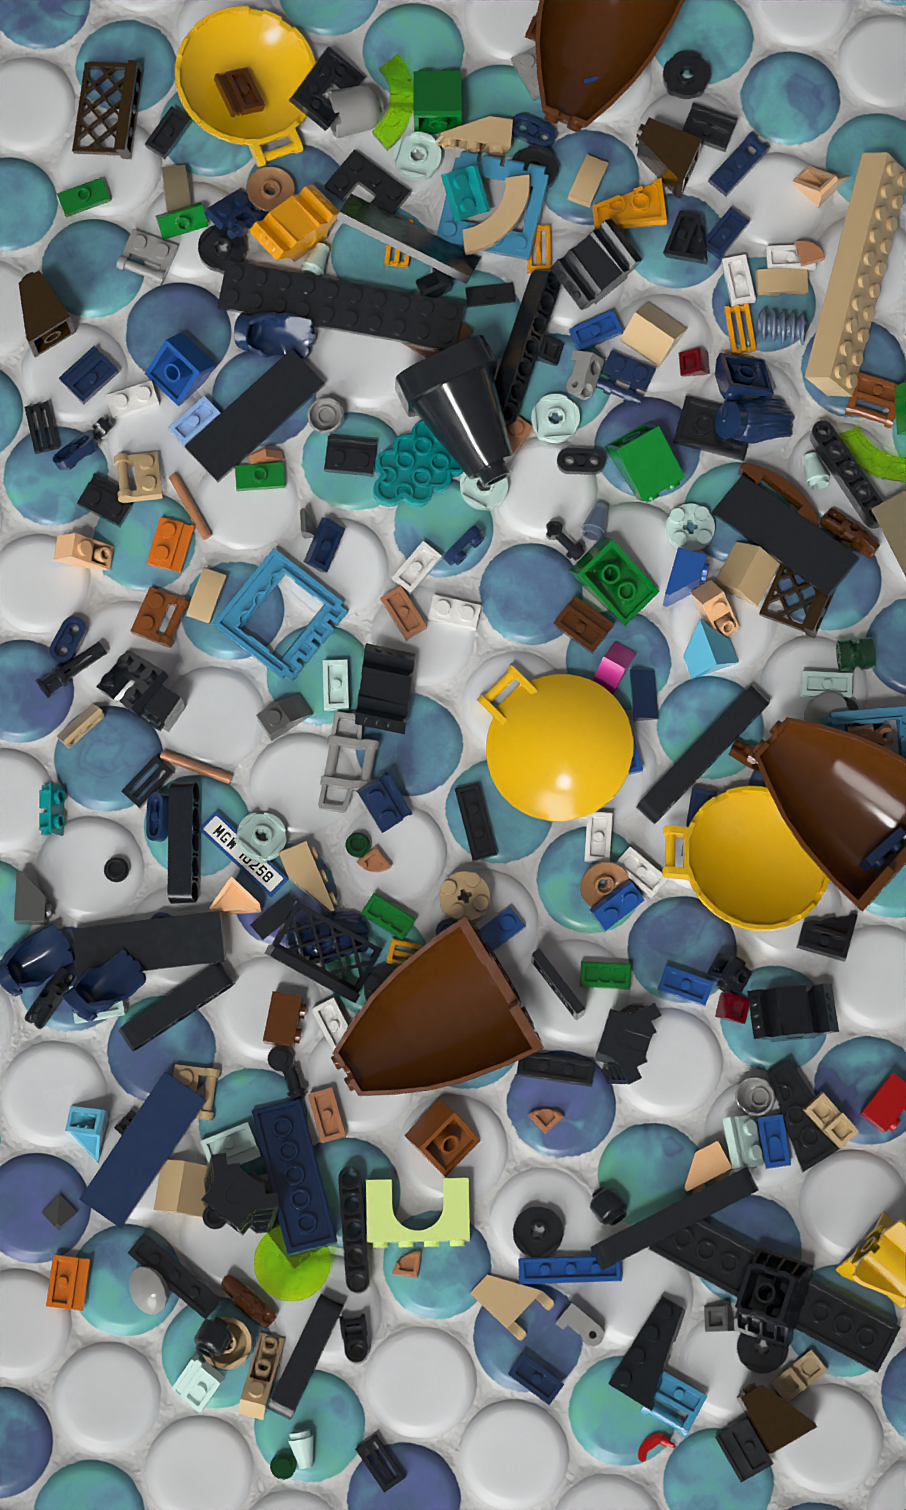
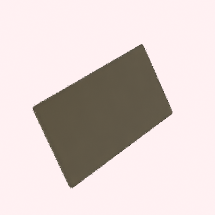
M905 490L872 508V512L906 577Z

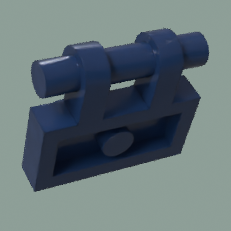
M241 188L209 206L205 211V215L220 230L226 227L229 228L227 233L231 239L245 235L248 229L252 228L255 222L263 220L267 213L264 210L253 212L256 206L251 203L248 195Z
M611 350L602 370V375L610 378L608 381L598 378L596 388L604 390L603 393L609 396L613 394L623 398V401L630 404L633 402L641 405L644 396L636 394V390L639 389L647 392L656 368ZM619 381L629 385L628 390L615 385L616 382Z

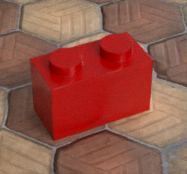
M892 1073L860 1113V1116L883 1134L888 1129L893 1132L901 1122L898 1116L903 1110L906 1111V1083Z

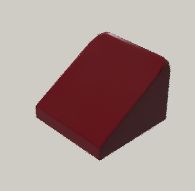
M699 347L679 352L680 376L710 374L709 357L706 350Z
M721 993L715 1017L745 1024L749 1010L748 999L732 993Z

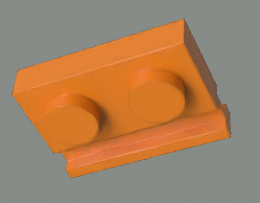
M160 517L146 562L147 565L182 574L195 530L194 525H187L183 522Z
M53 1255L46 1307L84 1311L91 1259Z

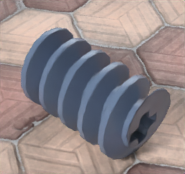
M762 309L758 315L755 339L760 332L762 340H766L768 334H771L772 341L775 342L778 335H780L782 343H785L789 336L791 344H794L797 338H800L801 345H804L807 322H805L803 314H800L798 319L795 320L794 313H790L788 319H786L785 312L781 311L778 318H776L774 310H771L769 316H766L765 309Z

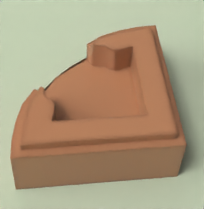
M795 241L794 245L801 266L825 260L823 251L814 243Z
M264 448L248 456L249 465L274 463L283 460V453L280 450Z
M377 847L356 861L361 868L369 872H383L391 868L390 863Z
M551 1109L535 1110L528 1115L544 1134L549 1132L564 1118L562 1114Z
M413 1252L403 1256L395 1264L392 1275L418 1278L421 1252Z

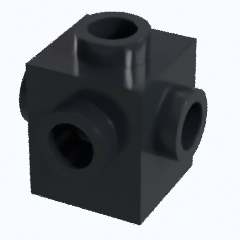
M718 953L706 975L717 983L716 987L719 990L728 994L730 991L741 994L753 972L745 966L746 962L743 959L734 955L732 957Z

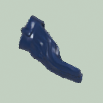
M259 311L255 314L242 312L238 315L234 325L236 346L245 351L251 350L265 358L285 355L292 349L300 358L306 359L311 352L310 347L314 344L315 333L313 332L312 319L293 313Z
M761 396L738 402L726 400L716 413L715 430L721 438H733L738 441L755 444L780 437H791L793 434L792 421L795 417L790 408L787 407L785 400L778 396Z
M339 911L325 916L368 941L367 934L369 929L357 911ZM295 922L296 927L301 926L300 922ZM320 923L314 925L318 939L330 935L328 924ZM310 927L298 930L301 944L314 940ZM333 928L334 933L340 932L337 929ZM294 932L288 933L286 948L296 946ZM346 934L336 937L339 950L352 947L350 938ZM332 939L319 942L322 956L335 952ZM355 940L356 945L362 944ZM315 944L302 948L306 959L310 960L318 957ZM368 947L359 948L357 951L358 953L367 951ZM298 949L293 950V952L299 954ZM350 951V952H346V953H343V954H340V955H341V958H342V957H345V956H348V955H351V954H354V953H353V951ZM337 957L324 959V963L327 964L335 961Z
M52 924L27 936L5 952L0 960V985L12 996L22 994V988L42 985L60 967L66 968L74 963L73 951L70 950L71 944L67 936L62 935V932L57 930V925Z
M122 949L109 961L83 971L73 987L63 995V998L72 1008L73 1013L91 1022L98 1017L97 1014L99 1012L107 1011L114 1004L132 996L146 982V976L143 973L144 969L137 960H133V957L128 956V952Z

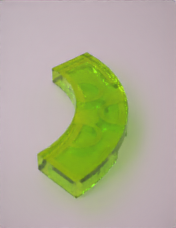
M399 54L379 68L389 87L390 104L385 117L372 131V134L386 151H389L400 140L409 125L413 112L412 79L407 66Z
M859 427L838 434L858 465L866 473L882 480L887 479L906 483V457L893 456L880 451L865 438Z

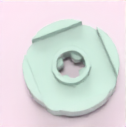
M413 132L405 138L402 137L396 143L393 154L398 173L411 180H429L432 178L433 174L439 169L442 159L441 149L439 145H436V140L424 132ZM417 151H420L421 156L424 157L419 161H415L414 158L411 157V155L416 154Z
M562 394L544 396L534 406L531 413V424L534 432L540 440L549 443H562L571 439L576 434L580 423V413L577 405ZM553 413H557L558 417H562L558 424H554L548 419L552 418Z
M463 471L460 478V494L469 506L477 510L491 511L505 500L508 493L507 477L490 485L489 490L481 491L480 486L477 485L478 482L482 483L480 477L469 479Z
M683 504L671 511L666 522L665 532L668 541L676 548L700 552L712 540L715 532V523L706 507L697 504ZM687 523H692L697 527L693 534H689L688 530L683 529V527L687 526Z
M265 812L264 814L251 813L240 822L235 842L244 855L258 863H266L268 860L276 858L279 852L283 851L286 844V829L282 821L273 814ZM255 833H265L266 841L258 840Z

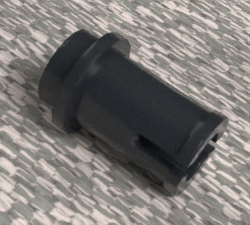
M298 1066L282 1071L289 1091L287 1096H290L291 1100L306 1096L305 1091L307 1089L303 1087Z

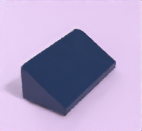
M630 670L633 720H658L654 670Z

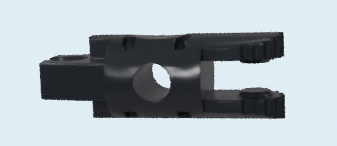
M60 967L35 999L25 1015V1021L34 1023L38 1029H43L64 999L63 995L68 991L75 975L69 970Z

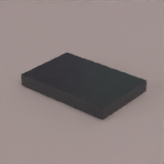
M690 396L685 397L673 443L744 461L749 444L733 438H721L715 430V416L722 406L721 404Z
M540 948L532 953L531 963L573 1018L578 1020L584 1015L585 1007Z

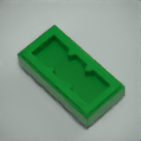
M102 177L57 193L65 217L111 201Z
M202 202L156 215L163 240L209 226Z
M284 463L236 465V491L285 488Z
M373 893L360 913L363 917L401 941L405 939L416 922L414 917Z
M581 961L580 987L630 990L631 964Z

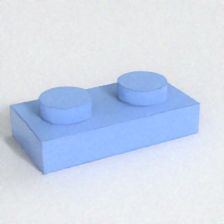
M203 396L168 429L185 446L221 413Z

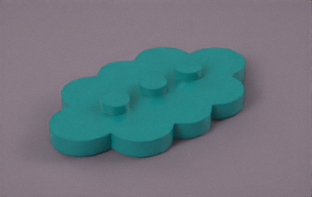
M421 420L412 427L411 434L397 436L393 442L392 449L384 450L377 456L375 469L379 478L374 484L373 495L377 503L385 507L396 506L402 501L413 507H423L430 502L433 493L446 491L450 487L451 478L462 475L463 470Z

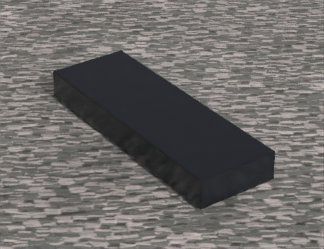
M479 783L455 788L472 861L497 856Z
M535 1052L518 1060L516 1076L592 1087L595 1061Z

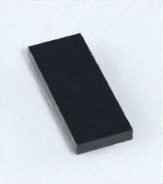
M513 282L465 288L467 308L515 302Z
M288 893L251 923L250 926L262 940L266 939L284 923L295 900Z

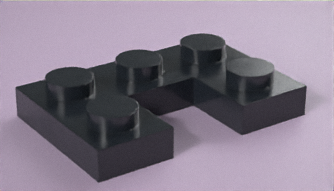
M328 46L288 101L326 131L337 118L339 112H334L331 102L323 94L331 83L335 84L339 89L359 86L365 76Z
M355 149L325 184V189L343 202L359 184L375 196L371 201L372 204L392 214H395L411 195L409 189Z
M127 650L118 658L117 663L101 678L100 683L96 687L103 694L114 700L129 681L134 683L125 691L124 696L119 701L126 708L137 714L169 675L154 664Z

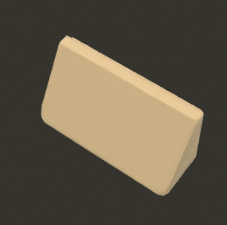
M91 704L57 735L58 739L70 749L105 718L103 711L95 704Z

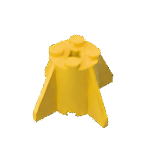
M882 1213L874 1230L865 1238L867 1240L863 1247L859 1245L854 1254L838 1265L835 1270L844 1278L885 1294L896 1305L903 1308L906 1306V1222L901 1218L894 1224L887 1214Z

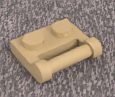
M158 452L133 455L120 453L114 456V464L118 469L119 502L129 503L163 499ZM128 466H134L137 490L134 491L129 490Z
M175 1064L173 1077L196 1093L198 1092L199 1077H206L204 1098L208 1101L196 1119L213 1121L216 1078H219L220 1070Z

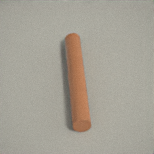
M177 473L170 475L169 479L203 540L210 538L212 534Z
M165 750L162 751L160 756L161 760L230 784L233 775Z

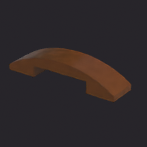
M742 463L738 471L740 476H746L758 486L764 482L799 510L797 512L799 515L817 528L819 527V521L814 509L793 484L766 468Z

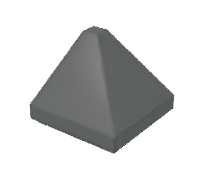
M301 508L302 537L304 539L313 538L317 528L305 508Z
M59 1194L41 1213L60 1231L78 1212Z
M729 1305L704 1306L705 1332L735 1331Z

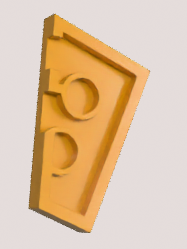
M662 178L654 180V183L648 186L634 188L633 192L623 196L617 195L592 205L594 229H598L605 220L612 218L619 229L667 225Z

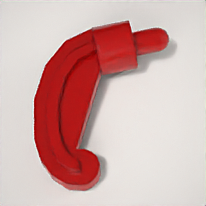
M653 1434L639 1447L638 1459L641 1462L646 1461L645 1454L658 1444L675 1448L676 1444L671 1442V1438L664 1434Z

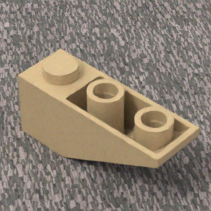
M488 116L441 132L436 140V145L450 150L461 148L474 153L480 151L488 152L492 156L506 155L511 147L513 120Z
M305 841L279 852L289 880L329 913H335L334 907L338 906L333 892L328 893L324 884L328 883V879L324 870H318L315 861L319 860L314 846L309 847Z
M260 1332L240 1398L238 1414L264 1420L285 1338Z

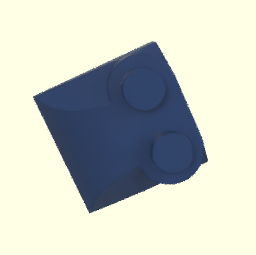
M719 353L716 359L715 378L720 394L725 400L737 402L742 399L743 395H773L774 391L764 360Z

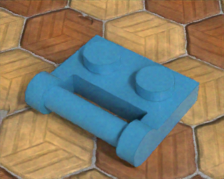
M663 1372L662 1383L659 1391L657 1390L654 1401L658 1398L688 1415L685 1422L655 1405L652 1412L643 1406L640 1412L646 1416L649 1414L678 1430L679 1435L686 1437L707 1395Z

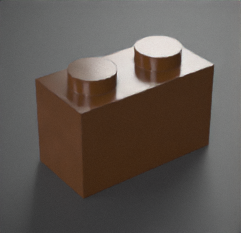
M272 991L263 1036L264 1044L294 1049L295 1043H300L302 1029L298 1028L300 1018H305L307 1004L303 1003L304 999L302 996Z

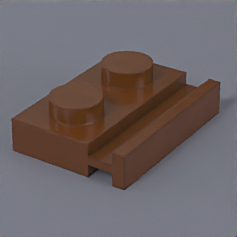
M247 67L227 71L223 75L215 74V84L232 118L237 114L247 115L264 111L265 104Z
M574 595L570 603L567 604L554 621L553 626L593 654L614 627V624Z

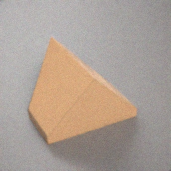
M808 166L792 182L810 201L819 207L851 176L826 172Z
M231 876L211 904L210 912L221 911L222 915L262 912L260 903Z

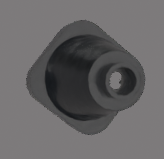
M477 335L423 359L400 372L395 378V391L408 417L419 416L468 478L476 479L480 477L483 485L486 487L505 479L511 474L507 463L514 456L494 380L497 360L485 336Z

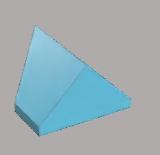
M699 619L683 655L691 679L738 664L730 639Z
M70 1106L65 1131L70 1132L93 1159L99 1163L109 1113L102 1109Z

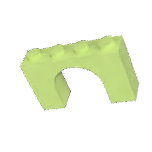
M443 1178V1211L441 1217L430 1228L419 1231L402 1226L395 1218L393 1212L392 1179L366 1180L367 1243H373V1248H388V1243H398L399 1248L414 1247L416 1242H424V1247H439V1242H450V1246H465V1241H470L469 1178Z

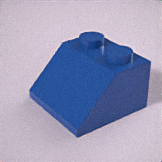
M182 332L165 340L146 370L145 375L177 406H180L206 382L216 364Z
M678 547L666 588L663 606L668 607L689 596L691 591L699 587V583H705L710 565L705 563L707 555Z

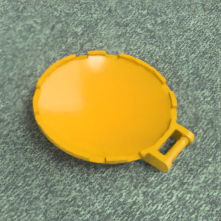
M248 6L221 9L198 21L186 37H184L179 47L174 72L179 98L190 117L202 129L219 139L235 144L248 145L258 167L266 165L268 161L293 152L295 154L303 152V146L295 128L300 125L306 115L288 101L316 63L313 52L303 35L295 27H291L283 21L282 17L267 10L249 9ZM247 67L265 104L264 111L247 115L237 114L232 118L215 84L214 77L218 73L223 75L227 71ZM288 137L290 144L264 153L260 148L264 144Z
M510 665L506 669L508 672L484 696L481 694L476 699L493 716L486 739V760L495 786L512 806L533 818L550 822H566L597 812L616 796L629 775L632 757L634 756V737L625 710L607 689L590 679L571 674H553L528 681L516 668ZM516 679L520 685L495 708L491 702Z
M742 786L729 789L708 800L695 814L689 827H663L665 867L662 868V876L665 878L689 880L697 897L712 913L737 927L755 931H771L793 925L806 917L817 906L827 889L829 879L801 848L782 819L767 787ZM675 838L683 839V867H675Z

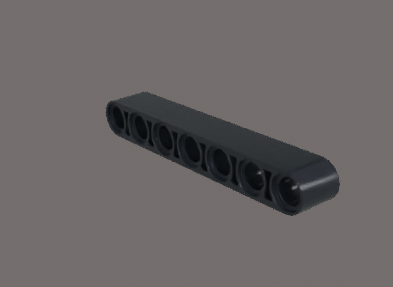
M534 270L531 273L495 379L505 424L508 425L513 424L517 419L561 287V283L551 270Z
M751 685L645 795L636 808L653 824H656L765 710L770 701Z
M748 1167L743 1168L600 1241L590 1248L601 1270H604L757 1192L759 1188Z

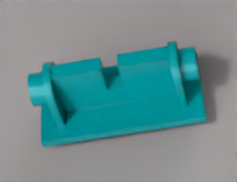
M49 783V785H42V790H39V808H47V812L39 813V831H41L43 836H50L51 833L63 836V828L65 826V793L63 786Z

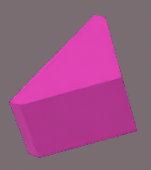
M614 642L603 657L592 681L598 683L613 695L636 653Z

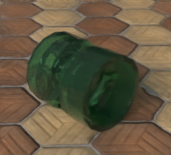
M872 637L858 638L855 643L850 639L836 641V658L840 673L854 671L856 667L860 670L875 669L876 656Z

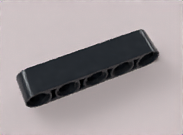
M827 421L815 423L810 434L811 444L864 524L871 529L879 528L877 520L873 519L869 512L875 506L883 503L882 499L834 427ZM824 431L828 437L821 439L816 435V432ZM838 451L841 457L834 459L829 455V452ZM846 470L851 471L855 477L847 479L843 476L842 472ZM859 490L864 491L868 497L860 499L857 497L856 492Z
M197 782L171 783L169 787L167 894L171 904L196 903L198 901L200 790Z
M218 962L124 1024L118 1031L130 1049L136 1051L230 989L236 982L223 962Z
M345 1167L338 1176L345 1278L348 1289L355 1294H361L367 1291L370 1285L362 1177L356 1168ZM353 1172L357 1175V1181L354 1185L347 1186L343 1183V1177L346 1173ZM349 1198H356L359 1201L358 1209L353 1212L345 1208V1202ZM356 1223L360 1225V1235L350 1237L347 1234V1228L350 1224ZM354 1249H359L363 1252V1259L359 1263H352L349 1260V1253ZM355 1275H362L365 1278V1284L361 1289H354L351 1286V1279Z
M323 1293L320 1294L267 1407L268 1410L291 1420L343 1310L344 1303Z

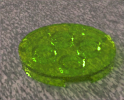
M280 1226L273 1228L265 1234L255 1251L254 1270L259 1284L268 1294L283 1301L295 1302L312 1297L324 1286L330 1274L331 1256L328 1246L288 1257Z

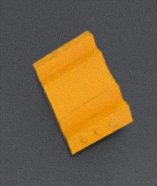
M314 184L305 186L299 194L292 195L270 211L263 220L255 222L249 232L276 260L290 258L296 262L314 249L317 243H322L328 238V230L336 221L339 210Z

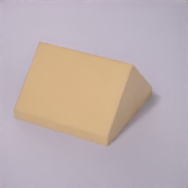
M647 302L634 313L620 341L660 367L685 334L687 328L650 302Z
M735 542L714 583L720 589L758 607L780 564L760 546Z
M167 1160L159 1174L154 1210L202 1217L206 1207L201 1199L205 1195L204 1178L208 1166L188 1161Z

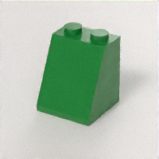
M424 68L419 71H413L414 132L440 134L441 132L462 126L461 70L446 68L442 71H432L431 69Z
M644 423L604 446L637 500L651 502L659 497V492L665 489L672 490L680 485L679 481L685 478L660 427L657 425Z

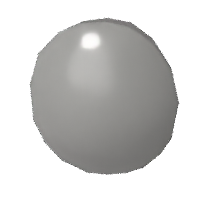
M836 693L822 694L809 703L804 712L803 721L821 724L822 717H831L830 712L849 710L847 702Z
M147 1266L138 1267L132 1272L129 1280V1291L133 1302L144 1313L153 1315L161 1312L170 1298V1290L163 1276L158 1271Z

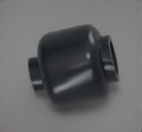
M600 1187L592 1194L593 1199L590 1202V1210L600 1223L614 1226L626 1217L628 1204L614 1187L606 1189Z
M218 1317L215 1320H204L194 1336V1342L197 1345L196 1350L209 1358L221 1356L233 1337L232 1332L228 1328L229 1324Z

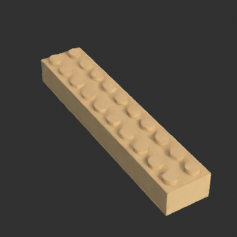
M888 152L862 153L808 361L805 378L827 396H853L854 389L858 383L857 377L860 365L863 363L865 345L869 340L871 322L875 316L877 298L881 292L882 279L886 273L888 255L892 250V240L898 226L897 220L900 209L903 206V196L906 189V170Z

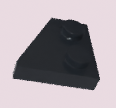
M679 211L663 251L666 258L707 265L705 225L701 214Z
M850 914L848 917L836 919L835 917H830L822 921L812 920L803 922L796 948L845 962L858 915Z

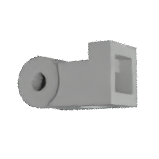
M573 350L571 360L575 364L572 376L566 383V389L570 394L583 401L593 395L604 359L593 352Z
M570 1303L555 1322L562 1330L567 1325L580 1335L582 1342L587 1346H597L604 1338L603 1329L573 1303Z

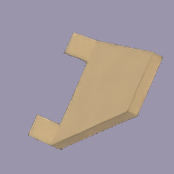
M488 1274L470 1292L519 1341H522L527 1334L515 1320L535 1299L548 1311L555 1305L553 1300L541 1290L519 1285L518 1283Z

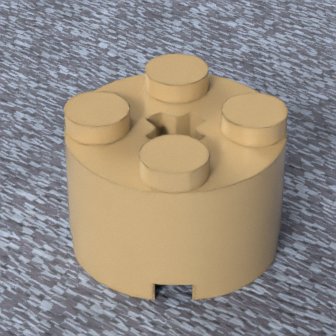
M467 871L457 872L444 881L440 890V906L446 918L457 922L463 917L468 916L471 924L482 920L487 913L490 905V891L486 882L478 874ZM461 894L471 896L469 903L465 904L463 900L459 901Z
M220 1317L229 1324L228 1328L232 1332L233 1342L230 1344L231 1349L228 1350L226 1348L221 1356L209 1358L203 1355V1357L216 1368L223 1370L236 1369L245 1364L250 1358L254 1345L253 1336L243 1322L232 1317Z

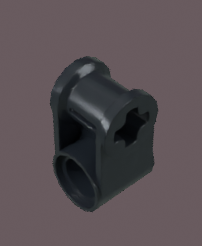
M365 1313L349 1318L339 1316L341 1336L347 1359L353 1364L364 1363L369 1356ZM355 1345H360L364 1348V1354L359 1359H354L350 1356V1349Z

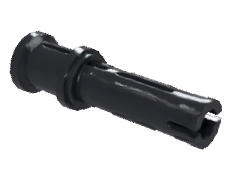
M98 641L62 667L55 666L51 673L35 681L44 695L49 698L52 692L61 686L66 687L69 679L104 655H107V652ZM92 655L90 658H88L87 660H85L84 662H82L80 665H78L77 667H74L75 665H77L78 663H80L81 661H83L85 658H87L88 656ZM56 679V681H54L52 684H50L49 686H47V684H49L50 682H52L53 680Z

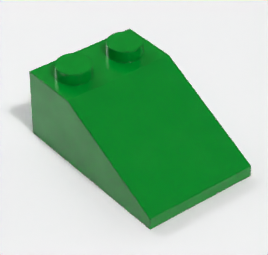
M604 536L569 570L579 583L624 626L660 592L613 539Z

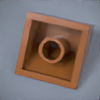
M440 1099L404 1135L445 1177L481 1141L462 1119Z

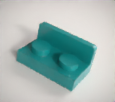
M476 164L441 175L454 222L490 211L488 198L481 180L482 177Z

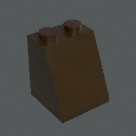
M648 117L646 124L640 125L636 135L637 157L658 179L662 178V183L676 197L681 199L699 159L702 139Z
M39 270L35 273L30 272L26 274L22 281L18 283L26 339L35 358L76 333L70 315Z
M752 1383L739 1391L741 1396L736 1398L768 1453L776 1452L817 1428L814 1421L764 1385L756 1386L755 1383Z

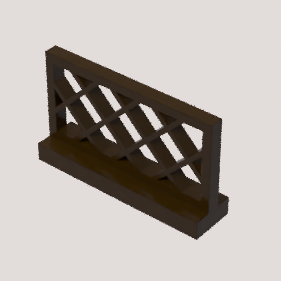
M128 60V63L85 62L72 147L74 154L119 155L122 159H131L144 71L137 60ZM91 69L101 70L104 74L93 83L90 80ZM117 70H124V77L115 83L110 76ZM108 78L114 86L102 94L97 87ZM95 89L100 97L90 105L86 101L87 95ZM118 90L121 93V99L112 105L107 98ZM105 101L110 106V109L99 116L94 109ZM92 111L98 119L86 127L83 123L84 117ZM115 112L118 116V122L109 128L104 120ZM102 123L107 131L96 139L91 131ZM89 134L94 142L88 147H80L81 139ZM112 135L115 138L114 148H104L100 143Z
M842 540V542H839L841 545H843L848 550L853 552L851 543L846 542L844 540ZM780 564L759 615L805 632L806 636L815 639L836 589L827 597L809 583L797 587L793 580V576L797 574L790 572L787 567ZM790 578L794 589L780 594L778 589L779 582ZM813 587L815 592L814 598L803 602L799 591ZM796 593L801 604L787 609L783 598ZM778 600L781 601L784 611L777 614L767 611L771 603ZM803 608L806 615L803 623L800 624L792 621L790 613Z

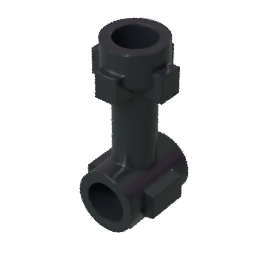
M549 521L545 527L547 529L546 537L549 540H557L568 550L566 556L577 561L585 553L583 545L580 542L576 544L572 542L562 532L563 525L559 521Z

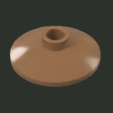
M263 167L256 170L249 177L246 188L251 203L257 208L269 212L294 195L295 191L293 180L289 174L276 167ZM273 191L274 195H268L266 192Z
M605 861L594 864L582 876L580 882L581 896L588 905L593 907L627 881L628 875L620 865L614 862ZM606 879L604 884L598 885L601 880Z

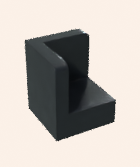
M433 267L432 273L416 280V285L422 296L437 298L451 291V282L448 275Z

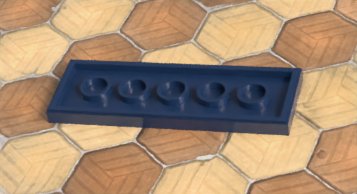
M164 1072L79 1200L119 1228H123L208 1100L169 1073Z
M301 1098L251 1110L272 1193L278 1192L279 1209L277 1215L288 1257L338 1244Z

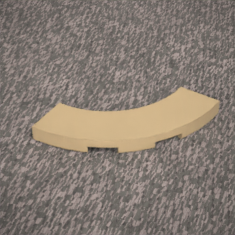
M529 174L505 178L504 196L496 211L481 224L463 229L466 255L475 254L494 246L496 242L509 235L516 227L525 207H527L530 196Z

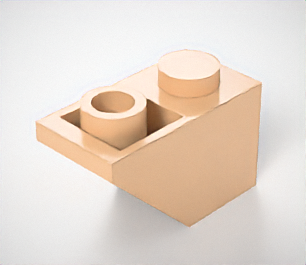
M77 533L57 536L54 560L71 566L110 570L114 546Z
M709 580L690 592L699 613L713 629L725 637L740 629L724 591L713 581Z
M718 1141L694 1153L683 1187L685 1193L691 1191L694 1194L706 1188L705 1183L713 1179L716 1183L729 1176L727 1172L732 1167Z

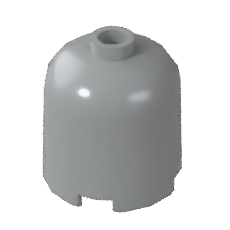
M366 85L325 92L324 95L331 102L334 112H339V115L330 126V130L336 138L375 128L380 120V112L384 111L381 97L377 98L375 92Z

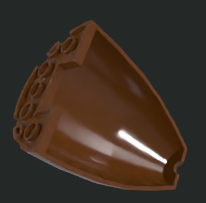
M539 0L535 49L537 79L541 107L545 113L544 119L554 124H558V121L564 123L568 129L575 132H580L581 128L589 126L634 84L648 66L675 22L685 0ZM598 77L596 81L584 83V79Z
M786 717L783 722L778 720L769 731L772 736L767 741L762 739L753 749L756 752L754 756L766 787L782 819L801 848L832 884L863 912L877 898L883 887L885 888L906 864L905 836L901 839L904 844L893 854L888 851L884 855L886 861L876 870L871 867L865 872L859 866L866 857L899 827L906 833V759L882 745L853 733Z
M468 916L463 917L439 933L395 968L370 995L346 1029L332 1052L333 1056L331 1059L338 1070L342 1068L347 1074L344 1081L351 1092L355 1090L358 1096H377L439 1089L460 1084L506 1067L544 1048L538 1032L534 1031V1023L525 1006L520 1008L521 1000L505 969L488 942H483V936L475 923L470 924L471 920Z

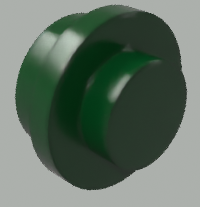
M353 833L346 840V850L353 857H363L370 850V840L363 833Z
M287 1453L277 1454L270 1463L271 1473L281 1480L290 1478L296 1470L294 1458Z

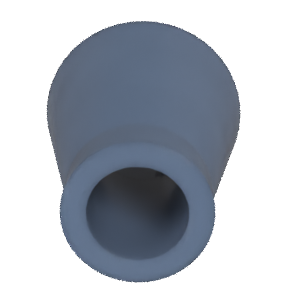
M600 502L594 504L593 509L582 525L584 537L598 541L605 535L608 511L606 504Z

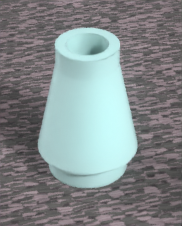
M317 243L301 264V273L317 277L323 276L327 255L330 251L329 247L323 243Z
M811 452L804 455L805 484L812 491L827 487L829 476L820 462L817 453Z
M310 1429L290 1432L288 1442L299 1469L313 1467V1434H310Z

